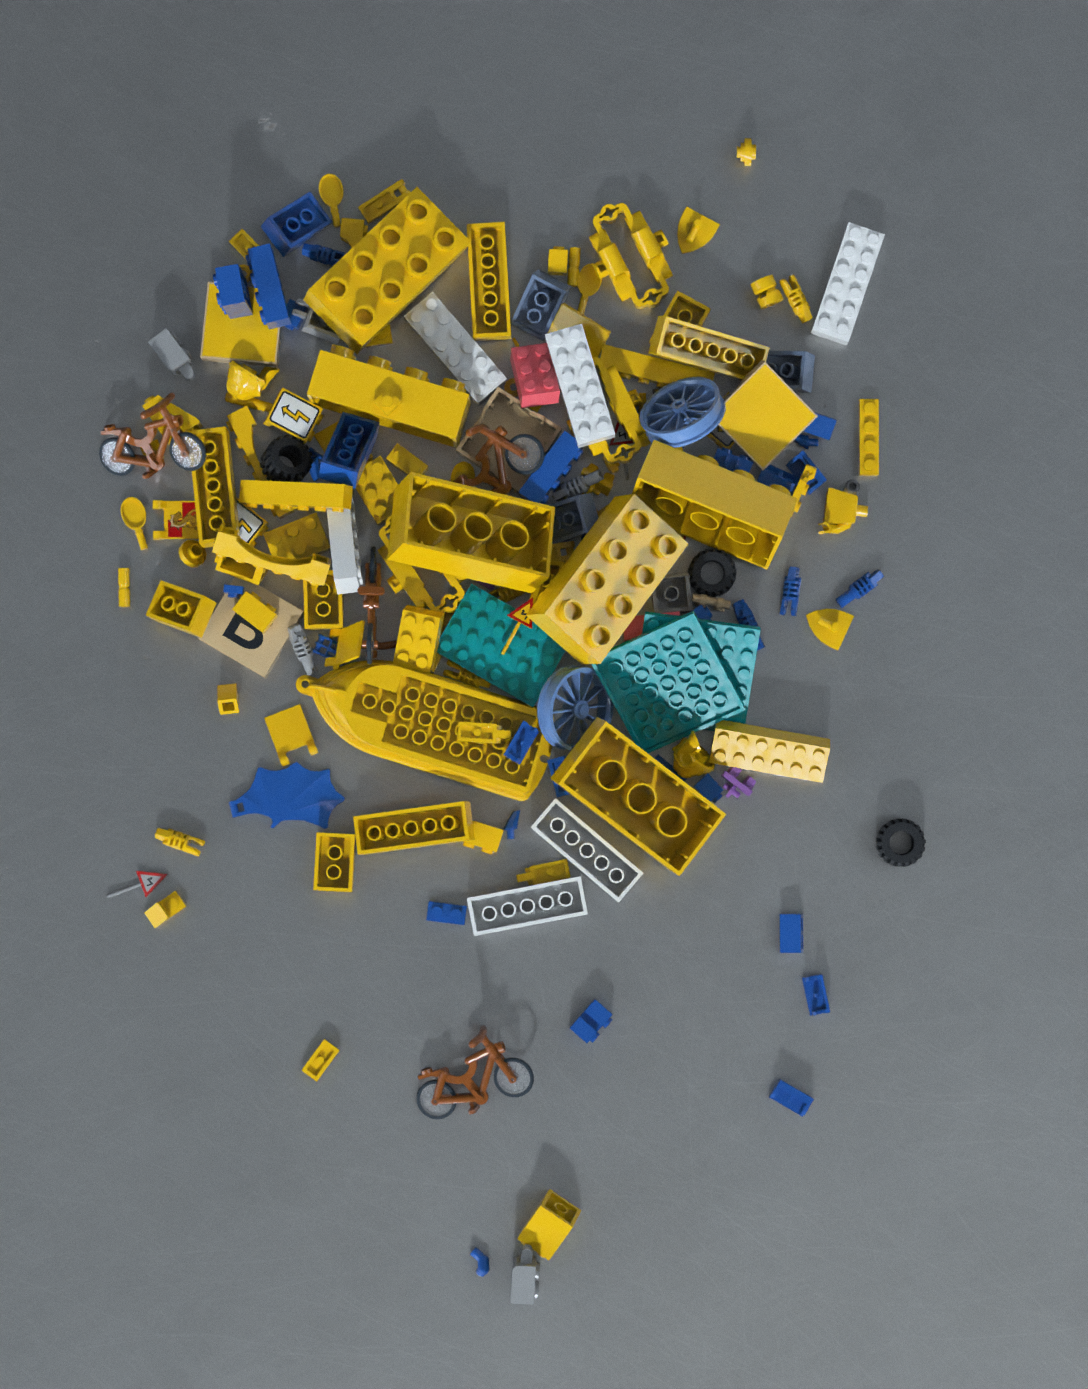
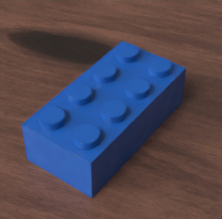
M270 243L249 248V254L245 256L250 270L253 269V273L250 276L254 288L258 289V292H255V297L259 307L262 306L263 309L259 311L263 324L267 325L269 330L292 324L274 251Z
M234 264L215 268L216 274H213L214 285L219 290V293H216L218 305H220L224 314H227L230 319L253 315L247 280L240 266Z
M343 412L321 460L318 478L336 484L353 486V489H356L377 440L380 422Z
M564 430L544 457L541 467L531 474L519 490V497L546 505L549 500V493L551 491L555 492L561 484V477H566L572 470L571 464L573 461L578 462L583 455V447L578 448L576 439Z

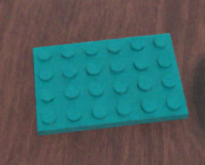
M471 583L440 637L437 653L527 705L534 707L545 682L553 674L566 651L532 621V629L523 624L519 626L507 651L502 655L501 652L518 622L507 616L515 608Z

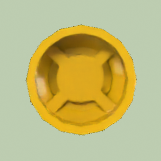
M773 275L765 276L750 284L754 295H758L757 302L761 309L771 307L783 300L780 290L775 288L777 283Z

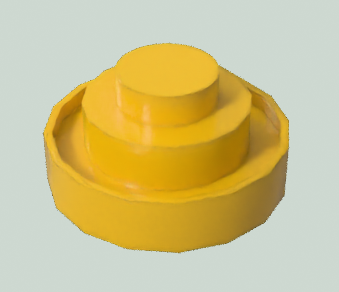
M744 138V142H741L740 146L736 148V157L740 158V162H744V166H751L752 160H756V144H752L751 138Z
M187 540L181 544L179 556L187 566L196 568L206 560L205 548L198 541Z

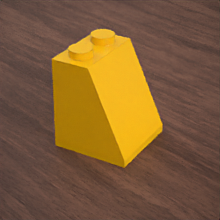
M152 395L144 401L145 404L142 407L147 410L164 398L159 395ZM170 403L166 406L170 414L182 415L183 425L180 427L183 432L203 428V425L196 417L176 405ZM159 411L150 416L152 421L162 419L163 416ZM166 425L158 427V430L160 431L162 436ZM170 436V439H169V442H168L169 445H170L171 439L173 438L172 436Z
M549 1189L517 1239L523 1245L530 1244L540 1257L550 1260L573 1228L582 1210Z

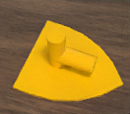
M686 207L679 221L677 232L678 244L682 254L693 252L703 247L714 236L720 224Z
M821 609L806 615L814 635L821 642L838 651L854 616L837 609Z

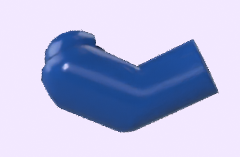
M475 1247L470 1255L478 1261L477 1275L484 1277L490 1270L489 1258Z

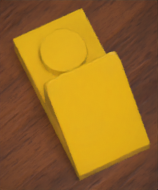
M174 891L160 902L155 903L144 913L154 928H157L187 906L177 891Z

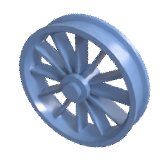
M689 377L672 382L655 392L643 405L639 419L651 443L653 440L677 448L694 443L713 431L724 417L726 404L720 395L718 386L712 380L703 377Z
M575 665L565 666L555 671L545 682L538 700L537 718L541 733L552 746L571 751L580 740V729L584 734L589 728L585 718L592 722L595 720L593 716L588 714L589 709L598 708L596 717L607 721L609 724L611 723L614 705L594 669ZM580 673H583L585 675L580 685ZM570 676H571V688H570V686H569V684H568V681H567V679H568ZM593 682L594 687L588 692L590 684ZM560 687L562 688L566 696V699L562 698L557 694ZM597 695L598 703L588 705V702ZM555 699L563 703L562 708L553 709ZM564 713L559 719L553 722V714ZM561 726H563V728H562V730H561V733H560V735L558 736V734H557L556 731H557ZM571 733V744H567L566 742Z

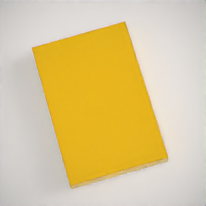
M561 303L547 334L582 324L592 358L599 357L611 331L566 303Z

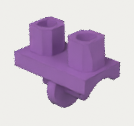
M730 767L727 772L724 771L721 775L733 785L732 787L727 783L723 785V788L728 791L725 795L727 798L732 794L738 799L741 794L735 790L736 788L749 797L753 792L752 789L756 780L748 775L741 783L736 778L742 770L736 767Z

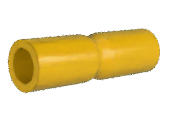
M570 247L567 284L572 287H577L581 248Z
M118 568L119 607H130V569Z

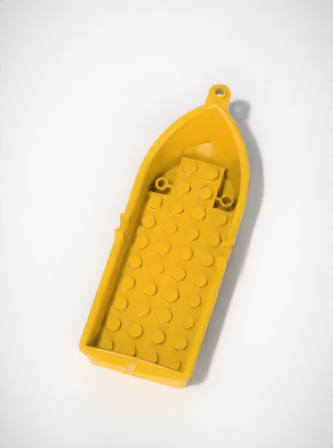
M367 660L357 661L340 666L338 670L333 669L320 678L302 675L296 681L297 690L304 695L313 697L321 716L339 737L355 748L371 755L518 801H525L531 796L541 781L548 763L541 762L540 757L541 755L550 757L552 745L544 738L539 728L537 706L531 707L522 701L434 673L394 665L393 661L373 660L372 664H368ZM307 681L309 686L303 688L302 682ZM524 720L530 726L537 728L539 733L519 765L503 756ZM458 721L502 725V730L512 731L511 739H501V743L496 744L457 741Z

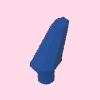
M800 434L794 440L795 443L807 450L809 446H818V439H809L808 435Z
M312 454L311 459H313V463L309 472L315 482L319 479L318 456L314 457Z
M520 810L511 813L503 830H507V839H515L514 829H518Z

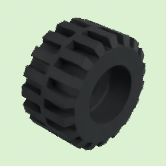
M285 435L284 437L278 436L276 439L274 438L260 459L262 461L260 467L264 468L262 470L263 475H267L266 479L268 481L301 482L310 471L313 459H311L312 453L308 452L309 447L304 445L302 440H296L297 438L294 436L290 438L289 435ZM279 456L288 458L294 467H288L283 464Z
M716 548L705 549L694 556L688 568L692 589L694 588L698 594H705L711 597H720L727 593L733 586L737 573L735 563L731 559L732 557L727 555L725 551H719ZM708 562H715L723 569V578L717 584H708L701 577V569Z
M903 818L888 821L877 833L876 849L879 852V856L886 863L897 867H906L916 863L925 851L926 839H924L925 834L921 831V827L913 821ZM903 831L910 836L912 845L907 853L897 854L892 851L890 838L895 832Z

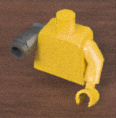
M848 480L843 491L828 487L823 522L818 523V525L823 527V531H819V534H839L850 529L851 525L855 523L856 516L867 517L868 506L857 505L858 496L856 494L860 489L858 481Z

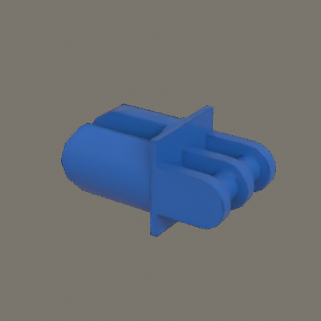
M319 633L318 636L320 637L318 641H315L316 646L314 649L312 648L313 652L324 658L334 657L328 653L336 654L337 649L333 648L332 644L337 646L338 642ZM325 639L330 641L329 646L323 644ZM321 647L327 649L325 654L320 652Z

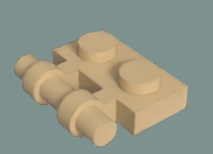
M697 593L692 595V602L695 603L694 606L698 607L701 604L704 608L706 605L713 606V610L720 612L730 609L731 601L724 598H715Z

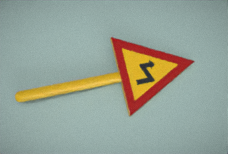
M533 597L507 615L518 622L501 652L502 655L507 651L521 624L532 629V620L526 614L533 606Z

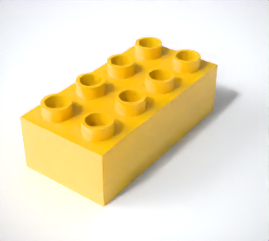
M416 187L310 287L303 300L358 355L464 253L471 241Z
M332 344L330 352L320 350L307 391V396L311 403L340 414L346 412L380 422V426L457 448L459 446L471 408L470 396L466 393V389H464V383L450 378H443L441 386L429 382L430 379L427 378V372L413 367H406L404 375L393 372V368L390 367V361L369 355L367 363L356 361L357 357L353 356L354 351L340 345ZM387 388L402 402L388 416L374 403V400Z
M656 440L652 442L632 492L675 532L720 551L723 550L727 554L766 570L782 540L798 498L791 496L787 488L781 485L772 484L766 486L755 481L754 476L747 471L734 470L732 472L720 467L719 463L710 456L699 455L695 457L683 452L682 447L673 448Z
M410 472L394 490L387 560L533 593L549 578L555 507Z
M635 494L615 496L526 616L580 664H601L688 546V543Z
M598 717L595 718L550 778L678 876L682 874L726 816V813L620 731Z

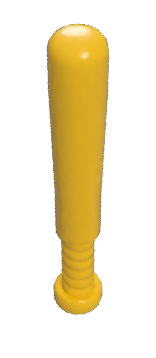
M228 391L225 394L226 402L244 407L248 406V408L269 412L273 404L256 398L248 400L234 399Z

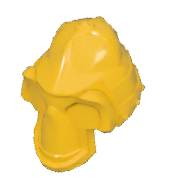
M231 360L228 366L227 391L234 399L248 400L260 397L261 392L265 390L280 369L277 367H264L259 375H257L258 372L246 364L240 365Z
M694 730L691 731L688 738H682L679 744L672 748V751H674L673 768L682 778H692L714 771L715 764L709 763L710 755L699 745Z

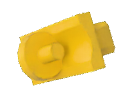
M590 463L586 468L582 469L580 475L586 476L599 468L595 464ZM606 472L603 476L604 479L591 485L586 494L593 492L598 496L600 493L608 496L614 485L612 483L615 476Z

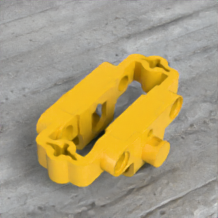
M619 203L615 206L612 204L604 205L601 213L593 218V226L596 233L589 236L600 261L593 264L599 278L602 279L609 276L622 302L630 298L637 309L658 307L661 299L669 294L666 279L673 276L661 248L669 245L663 231L660 229L653 233L640 210L631 214L628 206L624 203ZM609 210L613 217L606 216V211ZM622 213L625 216V222L647 269H650L657 284L661 286L659 290L654 288L648 289L641 299L637 297V291L631 281L630 272L616 244L611 242L605 229H602L600 225L602 223L613 224L618 219V215ZM649 295L657 296L656 302L649 300Z
M594 357L592 359L595 368L597 367L599 370L598 373L605 387L604 391L619 424L623 425L629 439H632L634 444L631 446L627 444L620 445L616 453L612 455L609 452L606 440L588 445L593 456L602 453L608 464L613 465L618 462L626 464L632 460L633 455L640 452L641 441L638 436L646 433L641 426L639 415L635 408L641 405L642 402L636 389L627 392L615 365L606 369L602 360ZM569 419L566 421V424L569 428L571 435L574 436V432ZM621 450H624L625 452H630L628 453V458H625L624 456L620 457Z
M392 516L388 517L386 525L379 531V536L385 545L377 549V551L394 574L386 580L392 590L397 594L404 589L416 607L425 608L428 606L430 610L438 612H454L458 607V603L465 596L460 583L467 578L439 572L441 575H444L451 587L456 589L457 593L454 595H444L441 599V604L435 607L432 603L434 602L424 588L425 584L411 565L387 560L389 547L387 536L390 534ZM447 599L450 601L454 600L452 608L449 606L444 607Z

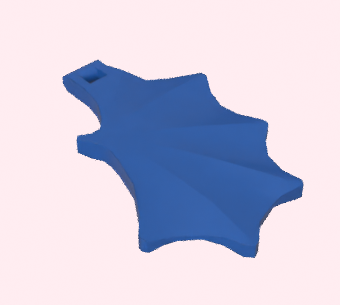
M295 762L288 768L279 771H271L259 767L250 789L237 800L230 801L229 806L233 818L256 813L270 817L273 822L271 828L277 826L281 821L301 820L327 829L332 810L338 804L344 802L345 798L332 785L329 769L310 771L302 767L298 762ZM243 803L244 811L242 812L238 810L237 804Z

